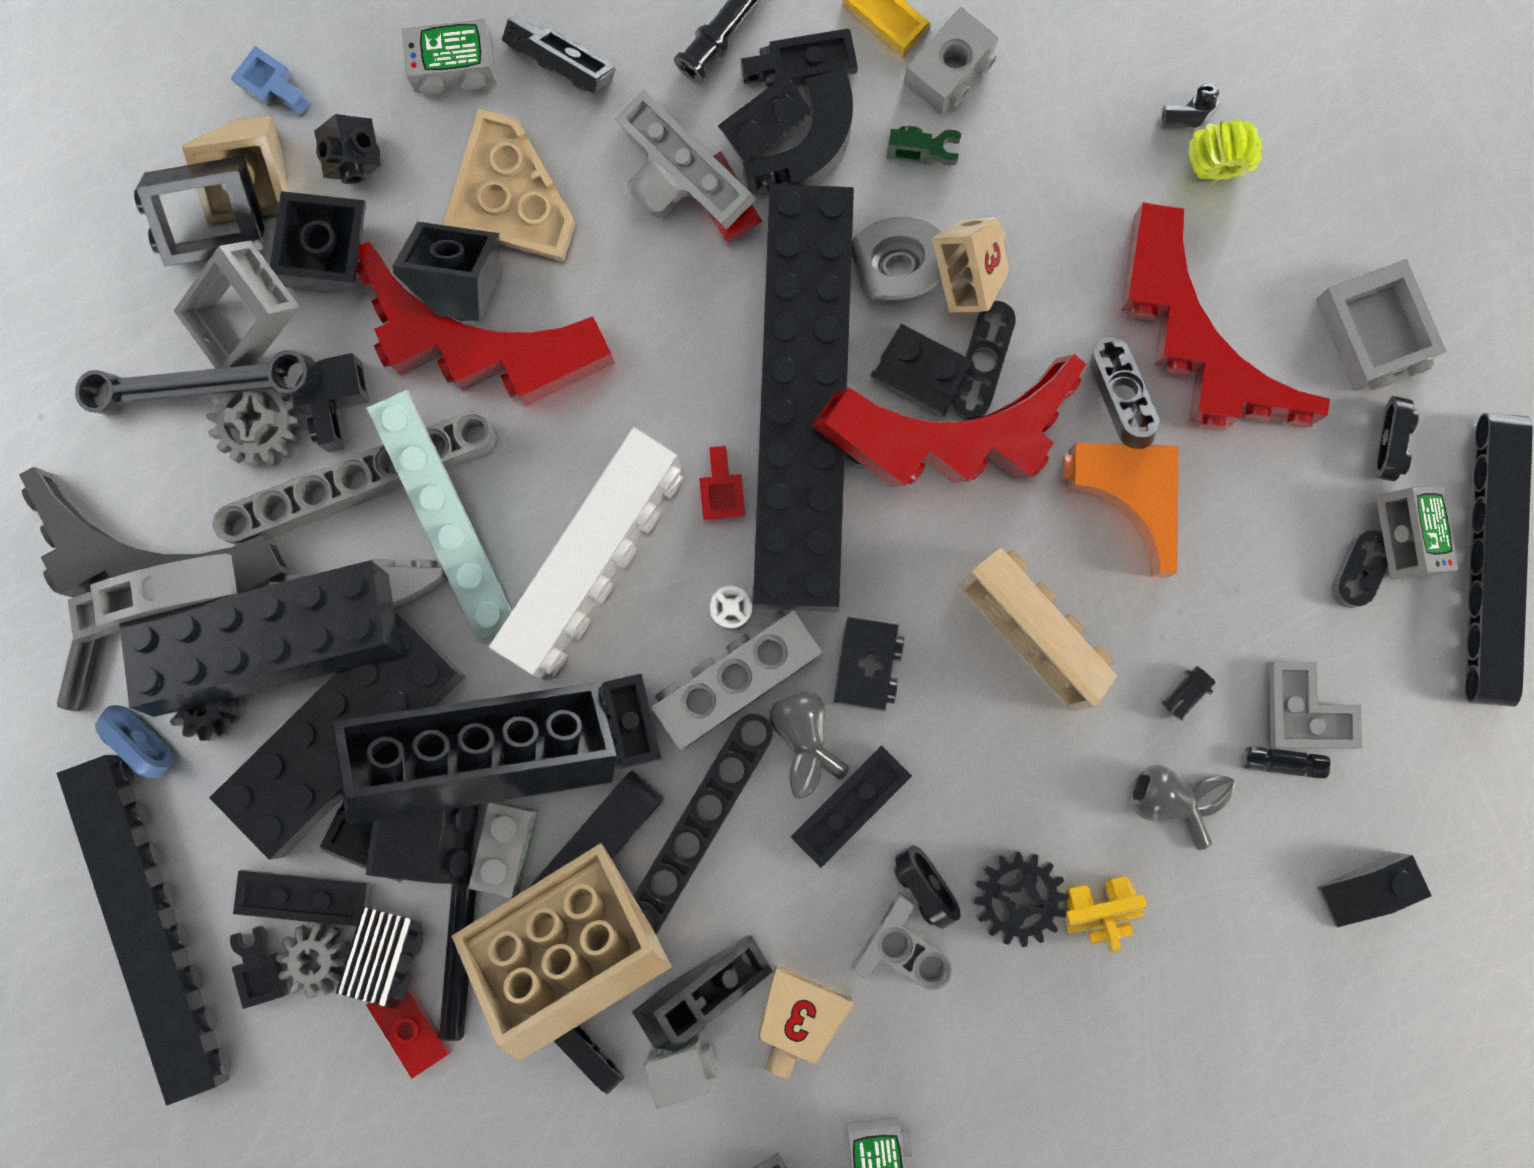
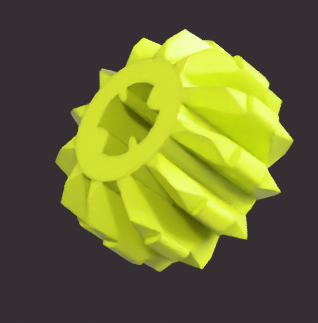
M1235 119L1231 122L1222 120L1215 125L1208 124L1205 129L1193 133V138L1189 141V161L1192 164L1193 172L1197 174L1199 179H1210L1213 182L1219 179H1226L1228 181L1232 177H1242L1245 172L1255 170L1257 164L1262 161L1261 152L1263 148L1261 137L1258 136V131L1254 128L1252 122H1241V120Z

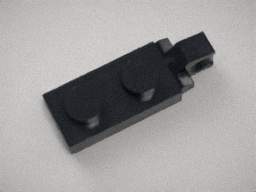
M517 14L507 20L502 36L504 43L516 52H524L534 58L541 67L556 71L571 80L572 84L578 89L594 94L612 81L616 71L615 65L551 27L546 26L540 29Z
M848 28L770 41L769 46L760 48V55L741 58V72L744 84L765 81L766 87H770L783 76L790 78L794 84L805 82L806 78L846 68L847 75L856 74L858 70L851 30Z

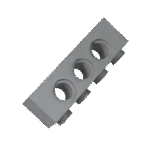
M782 609L777 611L761 623L764 630L752 639L747 634L742 635L726 647L729 653L727 656L716 663L712 658L707 659L690 671L694 677L692 680L681 687L674 682L655 695L658 703L651 708L680 751L692 745L822 656V650L794 610L787 615L784 614ZM775 642L782 648L783 656L777 664L766 665L758 658V650L764 643ZM731 666H740L747 672V682L740 689H730L724 685L723 674ZM696 690H705L710 693L712 698L711 707L702 714L693 713L688 707V698Z

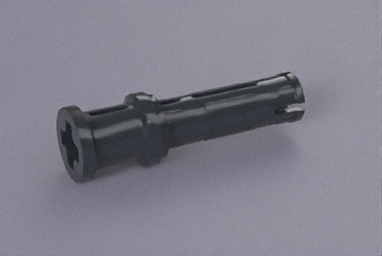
M728 0L708 25L704 24L698 27L695 31L696 38L683 53L679 52L676 54L674 63L677 68L690 80L702 83L706 79L705 72L717 57H723L727 53L728 41L761 0Z

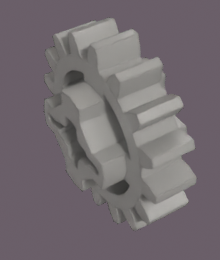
M272 388L224 393L223 399L212 397L211 402L218 407L217 413H209L206 415V418L216 423L217 426L209 430L208 434L214 439H221L216 448L224 454L230 452V459L240 463L245 457L247 464L257 467L259 457H261L266 463L273 464L274 452L277 451L287 456L289 453L284 444L287 441L298 442L299 439L291 432L292 428L303 426V422L293 416L298 410L293 407V401H288L292 395L281 393ZM267 396L272 397L276 401L280 412L269 409L270 401L267 400ZM258 414L261 415L260 421H253L251 427L249 420L256 419ZM230 428L239 430V439L243 441L242 445L234 439Z

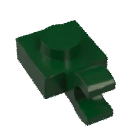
M902 126L899 129H891L886 159L927 164L928 160H933L947 166L956 165L959 154L949 153L943 146L946 143L959 144L961 133L956 130H945L936 138H932V134L923 133L922 129L914 126Z

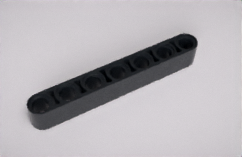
M1483 413L1478 419L1475 431L1465 666V695L1468 702L1473 704L1515 707L1520 702L1523 691L1533 426L1529 416Z
M748 714L736 723L633 896L640 908L647 909L652 913L654 917L652 929L656 935L771 744L773 728L769 720L762 715ZM751 721L760 722L766 728V738L757 746L746 744L742 738L743 727ZM728 758L739 759L744 766L743 777L736 783L726 782L720 775V766ZM705 795L716 796L722 804L721 814L714 820L703 818L698 811L699 800ZM689 832L697 837L699 850L696 855L685 857L677 851L676 840L682 833ZM661 870H667L676 877L677 887L670 894L660 893L654 886L655 874Z

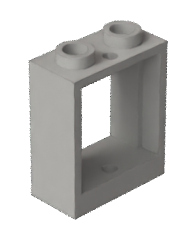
M250 240L218 246L178 303L174 312L217 369L256 365L300 306ZM230 285L233 286L257 319L242 340H240L216 307Z
M1407 258L1329 287L1316 298L1354 390L1369 385L1371 391L1378 390L1396 382L1394 375L1407 370L1410 377L1434 368L1433 360L1447 352ZM1394 288L1419 351L1373 368L1347 305Z

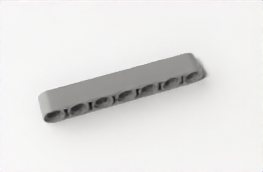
M474 411L465 412L426 427L432 442L437 440L445 441V451L440 456V459L446 470L487 455L494 449L498 439L497 431L490 421L481 413ZM475 425L484 426L485 434L482 440L477 443H468L466 441L467 431ZM384 444L221 507L214 515L213 529L219 538L234 545L260 535L273 538L404 486L398 473L389 474L388 464L391 459ZM363 470L366 476L364 484L358 489H350V476L356 471ZM323 485L326 491L325 498L319 504L311 505L309 499L311 491L315 487ZM278 501H284L286 506L284 515L278 520H272L270 516L272 506ZM244 516L246 522L245 529L239 535L233 536L231 533L232 522L237 517Z

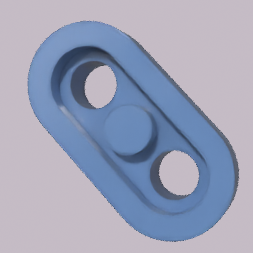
M111 705L97 719L95 728L100 739L110 746L138 776L159 778L172 764L174 756L170 747L132 710L120 705Z

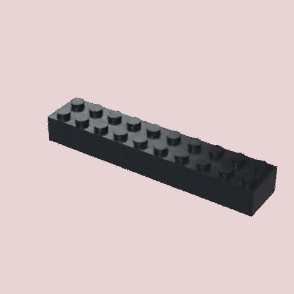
M770 184L753 609L838 612L845 451L816 430L812 424L834 392L847 388L854 187Z

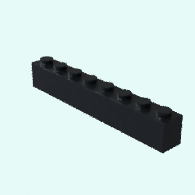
M103 755L56 773L166 1106L218 1087L230 1080L228 1075L230 1071L229 1057L225 1049L218 1045L214 1033L216 1029L215 1015L210 1006H205L200 992L203 985L202 977L197 966L190 962L186 950L189 945L188 935L184 926L181 923H177L172 908L175 905V896L171 886L163 881L159 865L162 862L161 854L157 845L149 839L145 827L148 823L147 812L143 804L136 800L132 784L135 781L133 771L119 755Z

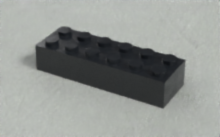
M371 560L119 623L129 708L152 717L402 656L389 575Z
M400 613L395 614L402 656L336 672L209 797L268 860L283 858L343 799L335 752L333 721L437 706L466 677L409 617Z
M598 682L333 721L335 752L347 826L612 783L617 755Z

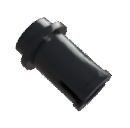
M1195 666L1192 671L1187 669L1184 672L1187 676L1161 702L1170 712L1181 699L1184 700L1173 711V715L1180 721L1185 719V716L1206 693L1209 695L1213 693L1211 688L1216 683L1215 680L1199 666Z

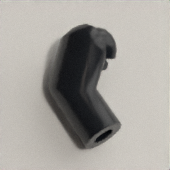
M1204 84L1197 89V94L1186 106L1164 105L1161 117L1162 126L1196 128L1203 125L1216 112L1219 106V89L1215 85Z

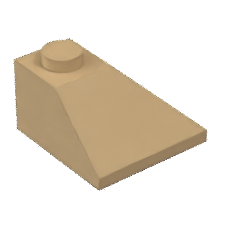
M272 115L229 121L183 144L182 150L187 165L244 155L263 216L278 214L281 191L288 192L284 153ZM224 183L196 188L207 224L236 220Z

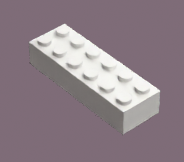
M635 427L632 428L489 645L491 649L535 677L545 680L548 674L552 676L557 674L568 656L563 652L571 638L578 640L591 621L586 615L595 602L601 605L611 592L614 583L610 579L618 566L625 569L637 551V547L634 546L635 540L641 531L646 534L649 533L660 516V512L657 511L658 505L664 496L671 498L682 483L683 477L680 475L682 467L676 453Z

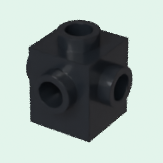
M335 114L314 130L317 143L316 154L321 163L323 178L340 179L344 184H358L365 181L367 175L381 166L380 149L376 143L372 118Z

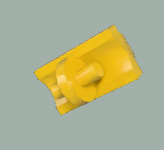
M1128 876L1106 881L1104 888L1109 902L1094 905L1089 886L1083 885L1066 890L1069 898L1066 900L1067 912L1064 920L1067 935L1102 927V929L1088 932V938L1091 945L1106 941L1110 953L1121 951L1119 938L1134 935L1130 922L1120 925L1116 924L1143 918V909L1147 908L1144 894L1136 895Z

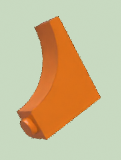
M1075 443L1069 449V455L1064 454L1062 458L1061 474L1063 480H1068V492H1078L1097 497L1114 506L1130 520L1145 544L1150 561L1151 577L1169 578L1177 574L1178 446L1150 445L1146 448L1135 449L1125 444Z

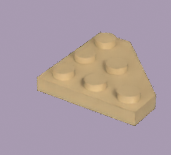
M478 108L442 225L499 233L500 245L564 262L575 227L573 216L557 191L519 120Z

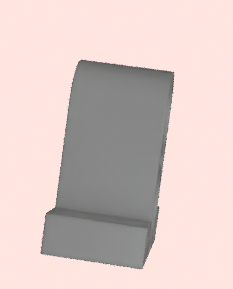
M897 893L852 964V969L863 978L869 980L882 960L920 986L929 990H937L949 982L952 975V965L949 958L938 947L903 925L915 905ZM891 932H899L906 939L904 949L898 954H888L882 948L884 937ZM929 956L938 957L942 962L941 972L934 978H925L919 973L921 962Z

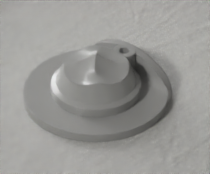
M894 217L875 222L856 234L852 240V256L868 298L903 300L922 295L934 288L941 281L932 238L941 231L931 223L921 219Z

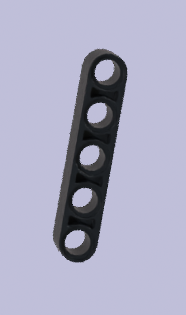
M631 770L529 887L600 843L605 847L610 858L613 859L661 804L664 797L636 772Z

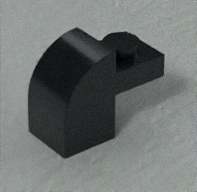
M353 353L315 362L319 370V379L316 387L305 396H293V407L304 416L312 414V417L307 418L311 440L317 442L318 446L327 452L345 449L337 409L370 402L363 363ZM303 373L299 377L296 385L301 381Z

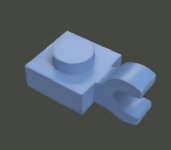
M254 46L231 77V80L238 87L267 107L276 97L289 109L301 116L310 104L307 99L302 97L304 94L287 82L292 76L289 69L256 46Z

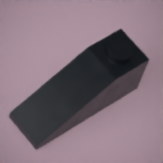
M751 935L746 936L664 986L633 1010L632 1013L654 1048L677 1050L769 976L773 970Z

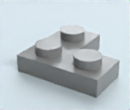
M1269 662L1271 748H1362L1361 705H1318L1317 662Z

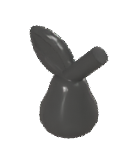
M807 691L776 702L770 710V723L774 731L797 754L792 762L789 777L794 797L801 799L814 792L821 778V767L837 779L844 778L848 773L849 766L822 747L824 744L825 708L821 698L815 693Z
M1154 765L1145 768L1136 777L1131 790V804L1139 816L1149 821L1184 819L1196 849L1203 850L1210 847L1213 842L1202 816L1212 815L1228 803L1234 792L1235 781L1227 776L1215 775L1200 781L1191 790L1175 772L1165 766Z

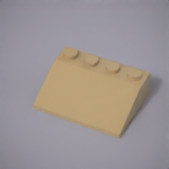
M1000 547L972 570L958 586L1071 711L1095 707L1102 700L1117 677L1111 669L1114 662L1102 648L1097 645L1092 648L1082 637L1085 630L1070 614L1063 616L1053 605L1056 598L1044 584L1038 582L1035 585L1024 573L1027 570V566L1022 559L1012 550L1006 553Z
M601 843L452 935L497 1047L518 1061L527 1058L671 968L654 930Z

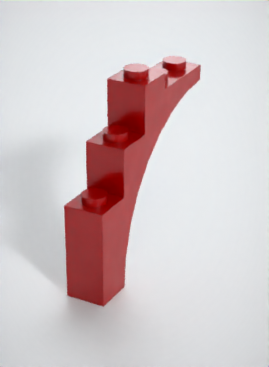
M1142 202L1134 215L1120 311L1131 312L1132 317L1141 320H1154L1157 316L1161 317L1154 365L1166 367V372L1175 375H1190L1191 371H1195L1189 420L1201 422L1200 427L1204 429L1222 431L1226 430L1227 426L1230 427L1240 420L1242 412H1245L1244 417L1250 420L1268 421L1271 417L1287 419V425L1301 428L1312 427L1313 423L1315 424L1328 416L1329 398L1298 391L1266 376L1240 357L1216 331L1199 303L1188 273L1183 243L1184 208Z
M370 241L360 245V261L358 262L357 273L365 287L372 285L377 296L376 299L371 301L381 322L385 323L374 329L379 339V342L374 344V348L383 366L386 368L391 365L400 376L443 356L437 360V363L446 381L449 383L455 380L463 391L506 370L507 372L500 375L510 397L513 398L518 395L526 406L615 363L593 316L562 328L530 333L496 332L466 325L449 317L437 316L426 304L410 294L396 280Z
M1075 354L1056 358L1040 379L1013 402L985 416L958 422H934L906 417L876 405L851 388H845L834 392L812 426L890 487L906 486L907 483L910 485L915 482L925 468L923 460L952 483L969 482L976 479L987 465L988 461L985 457L1013 479L1029 478L1037 475L1047 464L1049 457L1046 454L1054 442L1042 434V432L1047 431L1057 420L1059 412L1056 410L1064 398L1070 397L1080 386L1082 379L1079 376L1087 364Z

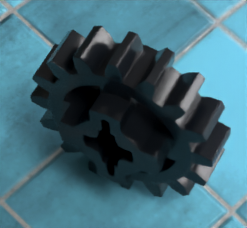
M1013 851L1011 862H1007L1002 855L996 856L998 867L994 870L984 865L982 869L988 878L986 881L975 880L974 885L982 890V896L972 898V903L984 908L976 916L979 922L990 920L991 923L986 932L994 936L1001 930L1002 943L1006 945L1010 944L1014 936L1017 937L1021 947H1027L1028 936H1033L1037 942L1043 943L1044 936L1042 931L1045 928L1054 933L1058 931L1057 926L1052 922L1054 917H1066V912L1058 908V902L1069 899L1068 894L1057 892L1056 888L1064 882L1063 877H1050L1049 874L1054 865L1047 861L1040 867L1037 866L1038 855L1034 853L1028 856L1026 862L1023 861L1020 851ZM1020 869L1015 879L1005 884L997 882L1004 874ZM1037 876L1045 884L1048 900L1040 897L1036 888ZM1022 887H1025L1024 894L1030 897V900L1036 902L1037 905L1034 906L1029 903L1027 905L1020 904L1018 909L1015 910L1016 903L1011 901L1006 895H1003L1002 892L1020 893ZM992 897L1000 900L1005 910L1002 917L1003 922L1000 921L993 910ZM1036 913L1042 915L1034 924L1020 928V926H1023L1026 918Z

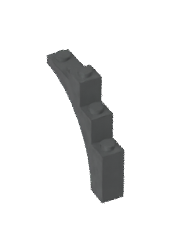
M32 467L19 474L25 486L22 489L23 498L33 511L38 512L43 522V525L40 526V531L45 541L52 548H56L41 556V559L47 569L43 572L47 584L55 593L74 598L84 594L85 589L90 587L91 584L115 576L166 563L225 553L232 556L237 593L269 586V582H283L284 575H292L275 540L264 535L257 536L230 548L201 554H160L133 548L115 540L91 524L67 499L51 473L37 467Z

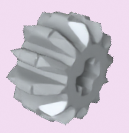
M313 923L310 931L305 925H301L295 928L296 938L288 936L282 940L281 943L289 953L278 954L275 960L279 963L287 964L288 969L281 971L278 978L283 980L291 976L294 980L289 989L292 993L298 992L303 987L307 998L315 997L319 989L324 995L334 992L333 982L339 983L343 971L339 967H344L347 956H341V951L350 947L348 940L338 944L335 942L339 935L338 928H330L325 933L323 923ZM317 951L319 953L317 962L321 966L313 969L310 966L313 959L308 954Z

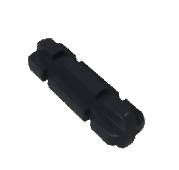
M1255 746L1246 747L1243 755V766L1250 770L1264 771L1266 768L1267 772L1305 776L1307 773V777L1324 779L1330 773V757L1326 755L1309 754L1307 756V753L1269 749L1266 751V748Z

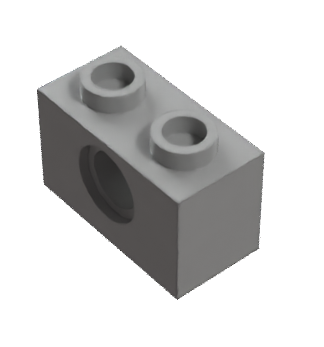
M960 6L907 66L904 84L942 114L950 104L956 107L964 99L971 88L968 83L977 73L983 76L992 67L997 59V55L994 52L999 37ZM948 58H956L964 66L954 69L947 66L944 61Z

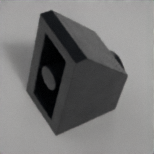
M1402 853L1390 854L1317 887L1335 927H1342L1389 915L1432 896L1414 856Z

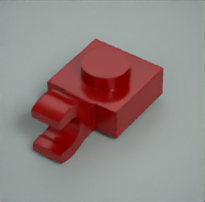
M726 446L709 447L712 477L699 478L703 521L745 518L742 475H729Z

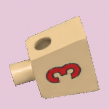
M995 217L959 220L932 238L949 313L988 311L1008 276L1009 265L1004 246L1005 232L1000 226L999 220Z
M776 965L759 1032V1040L774 1046L765 1069L776 1076L789 1079L797 1057L816 1064L853 1005L852 998Z

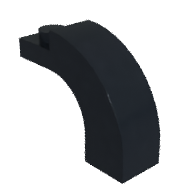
M846 68L805 79V98L812 110V126L809 133L801 143L788 151L743 163L744 180L750 192L758 190L759 193H768L770 184H782L784 182H788V185L816 186L836 168L849 142L853 116L852 90Z

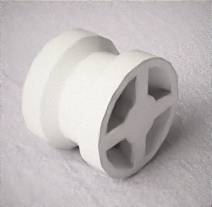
M735 586L722 587L716 591L711 598L709 607L715 623L722 629L729 631L739 630L747 625L753 611L748 594Z

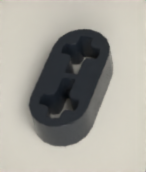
M1370 530L1354 537L1349 544L1332 586L1333 596L1342 606L1347 608L1361 607L1371 602L1375 597L1388 567L1381 531ZM1374 541L1376 542L1374 549L1380 552V554L1370 558L1365 566L1363 563L1367 556V551L1362 548V544L1365 545ZM1359 573H1361L1362 576L1358 587L1364 590L1363 595L1360 594L1351 598L1349 597L1351 590L1345 584L1346 582L1356 580Z

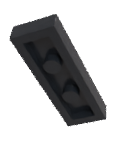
M881 745L790 837L822 868L912 775Z
M239 870L233 914L356 927L362 907L368 908L371 882Z

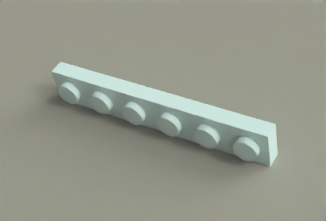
M405 390L367 407L369 415L477 641L498 633L511 614L512 609L409 391Z

